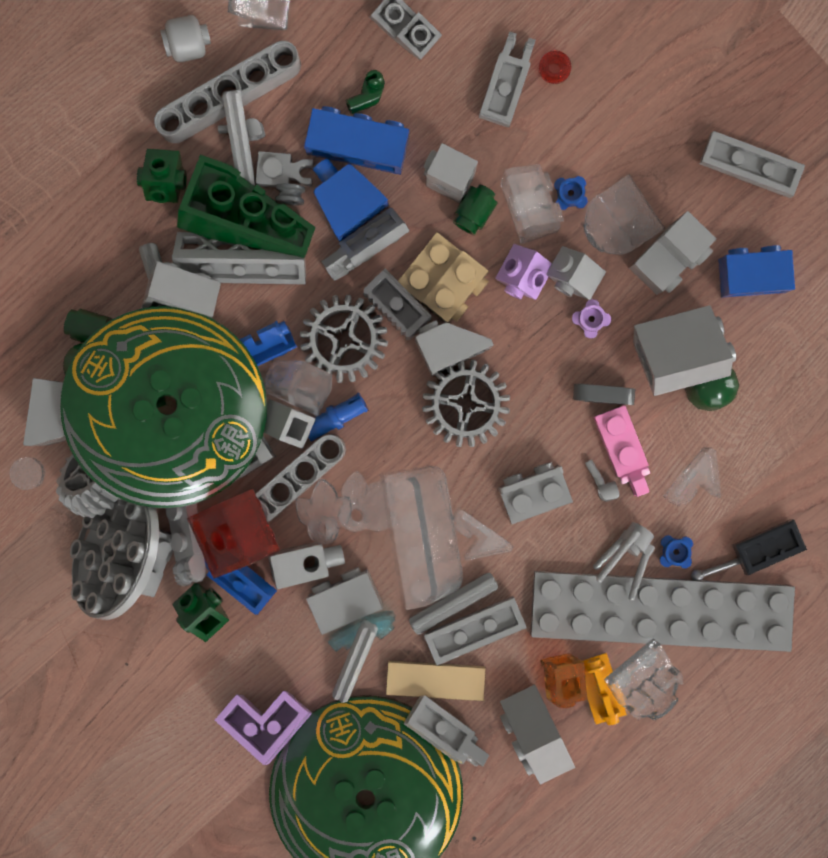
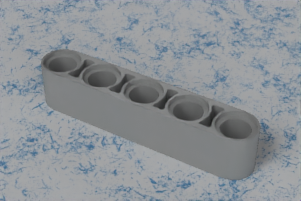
M278 41L164 106L154 117L156 129L170 143L183 142L226 117L223 98L221 97V93L225 88L234 87L236 90H239L244 107L291 80L301 69V61L296 47L288 41ZM286 54L293 57L289 65L280 66L277 64L279 57ZM254 71L265 73L263 79L259 82H251L249 77ZM197 104H208L205 113L202 115L193 114V109ZM169 120H179L177 129L171 132L165 131V125Z
M325 435L318 439L219 525L215 532V541L218 546L224 550L231 551L244 545L342 460L346 452L344 441L336 435ZM327 440H333L339 446V454L333 459L325 457L322 453V446ZM304 461L311 463L314 467V476L310 480L302 479L298 474V466ZM277 483H283L289 488L290 494L286 501H280L275 498L273 489ZM252 505H260L263 508L265 516L262 522H256L250 518L249 509ZM227 526H233L238 529L240 538L237 543H231L226 540L224 532Z

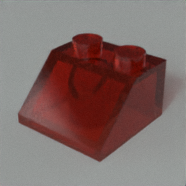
M253 489L187 518L213 579L251 565L280 550L274 532L270 529L262 511V505Z

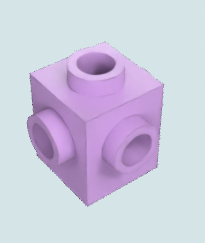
M513 244L495 279L506 286L504 291L519 300L522 299L523 295L536 300L548 279L546 273L552 263L537 251Z

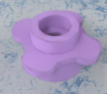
M591 299L586 302L585 308L572 315V321L584 330L585 337L594 338L597 336L598 330L611 323V316L599 307L597 300ZM589 316L594 317L593 322L589 321Z

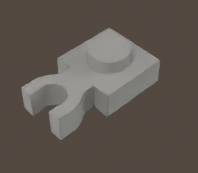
M258 151L256 185L276 188L277 184H290L291 180L298 182L302 186L312 187V178H303L300 176V173L304 168L313 169L314 161L303 159L292 163L291 154Z

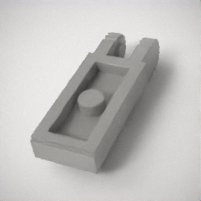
M511 31L508 34L503 52L499 53L479 114L481 119L508 128L510 127L531 64L529 59L536 41L529 38L525 43L522 60L512 57L510 53L515 46L517 33Z
M197 504L166 508L171 531V547L174 551L176 562L172 568L175 582L185 587L192 582L202 581L206 575V566Z

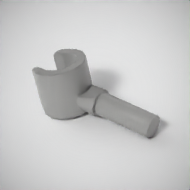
M254 118L245 120L249 141L260 140L265 137L264 127L261 122ZM219 125V134L229 133L228 126Z
M592 459L586 462L585 465L597 485L600 499L606 502L617 499L619 491L616 482L605 483Z

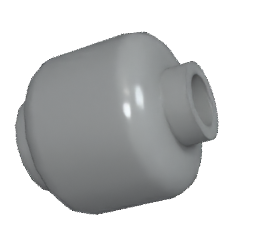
M194 15L169 19L165 23V29L160 30L167 57L172 56L178 63L204 57L206 53L205 45L211 44L207 25H200Z

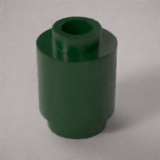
M481 184L477 188L470 186L454 212L456 217L453 220V224L466 233L475 236L478 230L483 229L497 206L498 202L494 199L496 194Z
M81 308L78 311L71 309L65 319L63 331L64 334L70 336L71 340L84 343L91 334L112 320V318Z

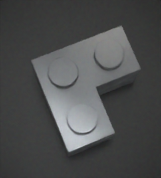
M687 211L675 220L629 269L656 295L664 290L670 293L683 280L679 274L686 267L692 270L711 255L713 250L710 246L717 238Z
M535 684L500 701L505 714L500 715L501 721L507 733L514 732L517 740L512 742V745L528 776L535 774L541 785L576 768Z

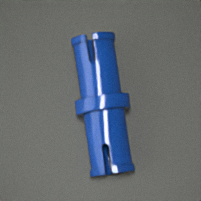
M360 393L335 407L333 405L326 407V412L315 417L316 419L308 438L313 442L318 437L335 428L338 430L342 429L344 423L364 412H368L369 409Z

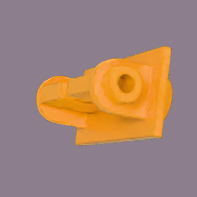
M607 653L576 662L595 724L606 722L607 725H614L619 723V717L627 714Z

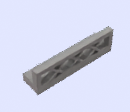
M177 232L172 262L182 270L194 274L203 273L210 276L212 280L221 283L306 284V261L303 257L263 249L251 250L248 246L208 239L191 232ZM184 244L200 245L196 249H183ZM222 244L233 246L227 250L217 249Z

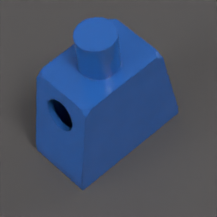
M326 158L313 168V171L322 182L313 192L339 242L389 206L388 199L353 165L348 164L338 171L331 161Z

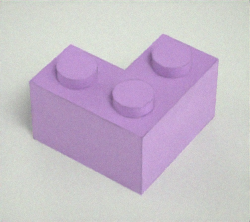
M283 691L264 714L243 695L237 694L217 716L215 721L263 765L270 764L299 730L312 712L288 691Z

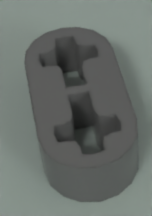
M574 384L573 400L634 405L636 389Z

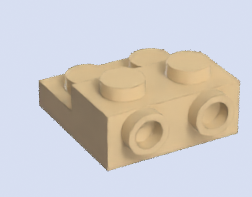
M438 232L398 280L419 303L445 323H449L451 319L457 322L468 309L464 302L472 293L478 296L489 281L484 278L488 273L486 268L466 252H461Z

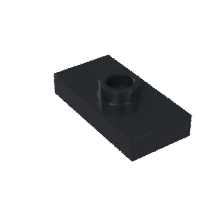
M794 519L787 520L732 545L745 575H751L807 550Z

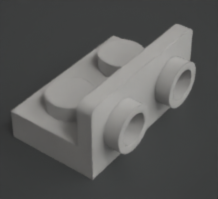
M548 462L533 468L535 472L533 475L523 478L522 474L518 473L503 479L505 485L498 487L511 524L573 502L563 476L562 466L557 465L554 467L552 462Z

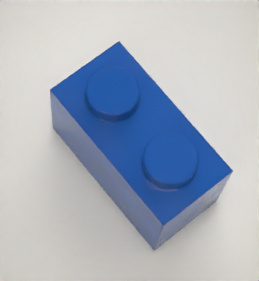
M780 245L761 247V252L749 253L748 248L728 250V255L718 259L721 298L780 294L795 290L792 250L781 251Z

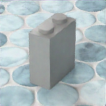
M710 305L634 325L633 344L653 396L731 376L732 364L736 361L735 349L731 342H726L723 322L719 316L715 317Z

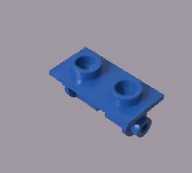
M275 321L256 331L260 338L256 342L251 334L239 339L248 349L257 366L297 348L290 328L285 321L280 323Z

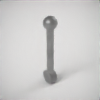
M737 558L703 571L697 569L692 571L691 578L693 581H702L705 576L739 565L740 562Z

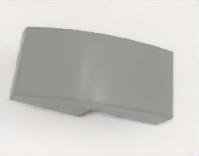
M384 0L369 17L418 60H421L442 36L419 12L416 14L403 0Z

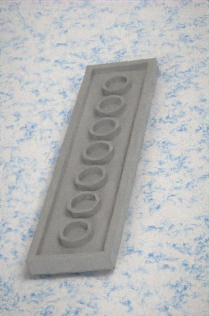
M534 571L531 637L787 652L792 650L795 587L792 585L642 577L635 599L630 601L628 596L634 576L607 575L602 582H597L596 577L598 574Z

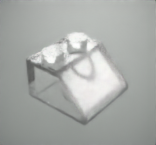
M540 164L506 169L500 184L520 243L524 244L558 232L561 228L560 222H563L564 219L558 202L553 204L550 191H553V185L549 173H543Z

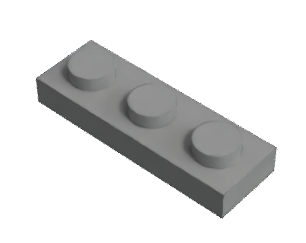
M716 131L710 134L699 163L705 167L788 198L794 196L805 167L804 164Z
M512 596L424 633V637L438 666L527 627L515 598Z

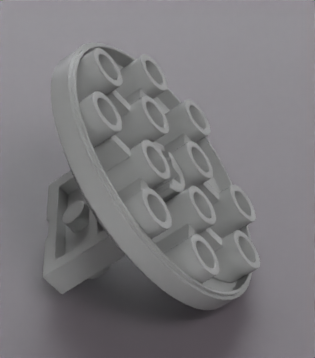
M117 500L114 503V508H106L102 516L96 514L93 518L83 517V527L79 537L74 540L70 548V556L73 558L71 597L77 601L80 609L92 618L111 620L125 613L141 594L154 597L164 575L165 566L173 553L171 533L159 530L156 508ZM88 529H90L89 534L84 541L86 532Z

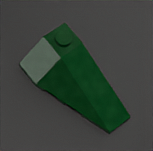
M200 154L178 209L177 228L208 239L303 258L306 257L316 228L285 204L280 205L265 194L266 190L259 185H252L241 177V172L233 166Z

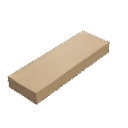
M388 660L386 695L412 697L425 695L428 698L484 701L485 666L440 664L437 666L436 663Z

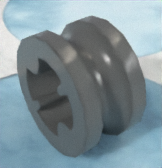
M289 183L276 185V190L279 191V195L275 197L277 203L294 206L304 205V199L301 198V194L305 193L304 186Z

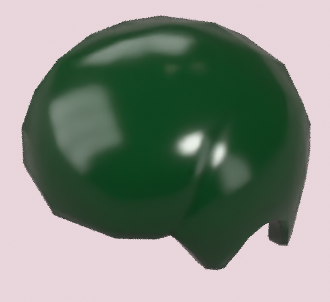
M732 368L731 376L685 388L688 400L697 409L716 411L729 405L736 398L739 381L736 372Z

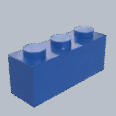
M323 106L321 110L312 109L304 145L307 155L401 175L409 141V129L404 128V124L393 120H386L385 124L372 121V117L360 113L353 114V117L340 114V110L328 106Z

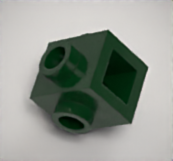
M147 149L143 167H138L137 185L142 187L145 200L157 203H178L180 190H185L187 184V173L183 169L180 151Z
M197 582L172 604L178 614L176 621L179 626L187 633L191 632L204 642H207L229 621L227 614L221 606L223 602L222 597L213 588L210 587L207 590Z

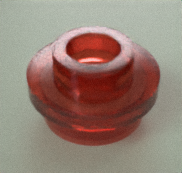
M561 51L546 53L539 63L540 76L550 84L564 82L569 77L572 68L569 57ZM551 64L559 65L560 72L552 73L549 70V66Z

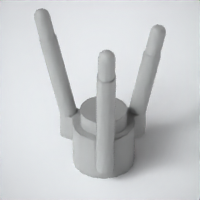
M632 522L629 528L624 530L619 539L593 565V568L598 570L608 561L596 577L597 582L603 581L626 551L636 557L639 553H642L628 599L633 601L639 589L648 559L655 549L650 544L654 535L645 527Z

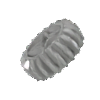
M334 295L332 296L334 306L329 308L327 302L322 300L320 304L324 311L321 314L315 308L310 310L311 314L316 317V320L312 322L309 319H304L303 324L310 327L311 331H301L300 337L310 339V343H304L300 347L302 351L312 350L313 352L305 358L307 363L318 360V363L313 368L314 372L318 373L323 367H326L325 379L329 380L333 372H337L336 380L338 383H342L344 373H348L350 382H355V371L359 370L362 377L366 378L368 373L363 367L369 364L372 369L376 370L378 365L372 361V358L376 356L379 359H384L385 354L378 351L377 347L388 346V341L378 339V335L386 334L387 328H376L375 325L379 324L383 317L377 315L371 319L370 315L374 312L375 307L370 305L363 311L364 299L359 298L355 306H352L351 295H346L344 304L340 305L338 296ZM350 313L349 317L346 318L344 324L340 327L334 328L323 324L333 315ZM359 317L370 328V345L355 336ZM349 328V337L359 346L351 343L349 346L345 344L344 348H339L340 342L329 332L336 335L339 332L343 334V331H348ZM319 333L333 342L332 355L329 362L319 350ZM350 350L366 354L360 361L347 366L338 365L340 359Z
M471 360L469 369H464V361L458 362L457 371H454L452 366L446 367L447 376L438 371L435 376L440 380L439 384L437 385L433 381L427 382V386L435 390L434 394H423V399L432 400V405L422 407L423 412L433 411L434 416L428 418L426 423L428 425L435 421L439 423V426L434 429L433 433L438 435L443 429L447 431L443 440L446 443L451 440L452 435L457 436V447L462 446L463 437L468 438L469 447L475 446V436H479L482 444L487 443V438L484 434L487 430L492 436H497L498 432L492 425L497 423L500 426H505L506 421L498 418L499 412L503 414L510 413L509 408L500 407L501 402L510 400V395L500 396L498 392L507 387L506 383L503 382L497 386L493 383L499 377V373L494 372L490 377H487L485 375L489 369L487 364L482 366L480 372L476 371V360ZM458 377H466L464 388L460 394H441L442 389L448 382ZM476 379L487 386L493 403L479 400L476 397L474 390ZM469 386L470 401L482 405L483 408L474 407L473 410L469 408L470 412L465 413L463 421L462 406L450 402L449 399L456 401L459 397L463 399V394H467ZM439 404L448 405L456 409L458 413L457 429L451 427L443 419L439 410ZM476 411L491 413L489 419L481 427L466 431L472 413Z
M73 454L70 458H66L67 463L60 469L62 475L56 481L59 485L56 493L59 495V501L68 510L82 517L88 516L93 518L96 514L102 516L106 508L113 509L114 503L117 500H122L96 484L83 471Z

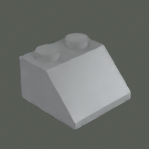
M437 321L419 328L420 335L415 337V342L431 376H434L438 371H445L448 366L453 367L458 362L466 361L486 352L494 346L490 338L449 323L439 325Z

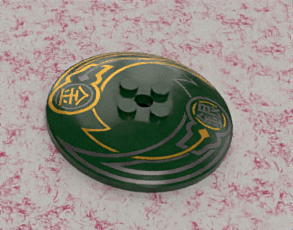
M162 306L137 309L122 314L102 325L88 337L74 355L66 372L61 391L60 410L61 422L68 446L80 467L96 484L110 494L139 506L177 508L207 500L226 489L240 477L249 466L260 446L266 424L267 401L259 368L248 349L237 336L217 321L205 315L177 307ZM163 396L172 397L176 402L175 412L170 415L160 413L156 405L157 400Z
M372 695L352 696L345 703L335 700L313 711L310 717L281 749L276 757L271 773L269 803L272 819L279 838L293 858L441 857L456 832L462 812L463 783L461 770L457 761L449 758L403 724L413 707L395 699ZM370 790L375 796L374 802L370 805L360 804L356 798L358 792Z

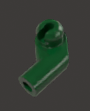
M369 71L364 79L361 93L345 100L351 115L379 103L385 85L380 71Z

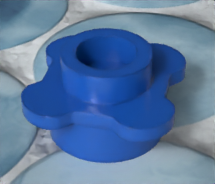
M577 176L566 180L559 178L555 181L554 188L558 194V199L556 200L558 209L566 210L567 207L574 206L582 209L587 205L588 199L585 197L586 180L583 177ZM572 190L574 195L569 196L568 191Z
M670 535L664 536L660 542L663 546V555L659 559L661 565L664 567L675 565L684 569L690 567L692 564L691 548L693 546L691 538L684 536L681 539H676ZM678 549L679 554L675 555L673 551Z

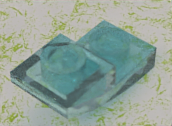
M384 611L360 618L330 636L328 643L335 652L342 647L346 650L350 649L363 621H369L377 625L378 631L376 636L381 640L395 628L392 623L395 621L396 615L393 611Z

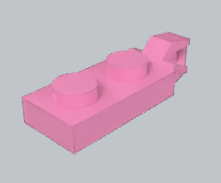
M622 405L594 416V421L616 477L620 478L622 484L629 482L634 496L639 497L649 493L650 491L644 477L650 474L649 465L626 406Z

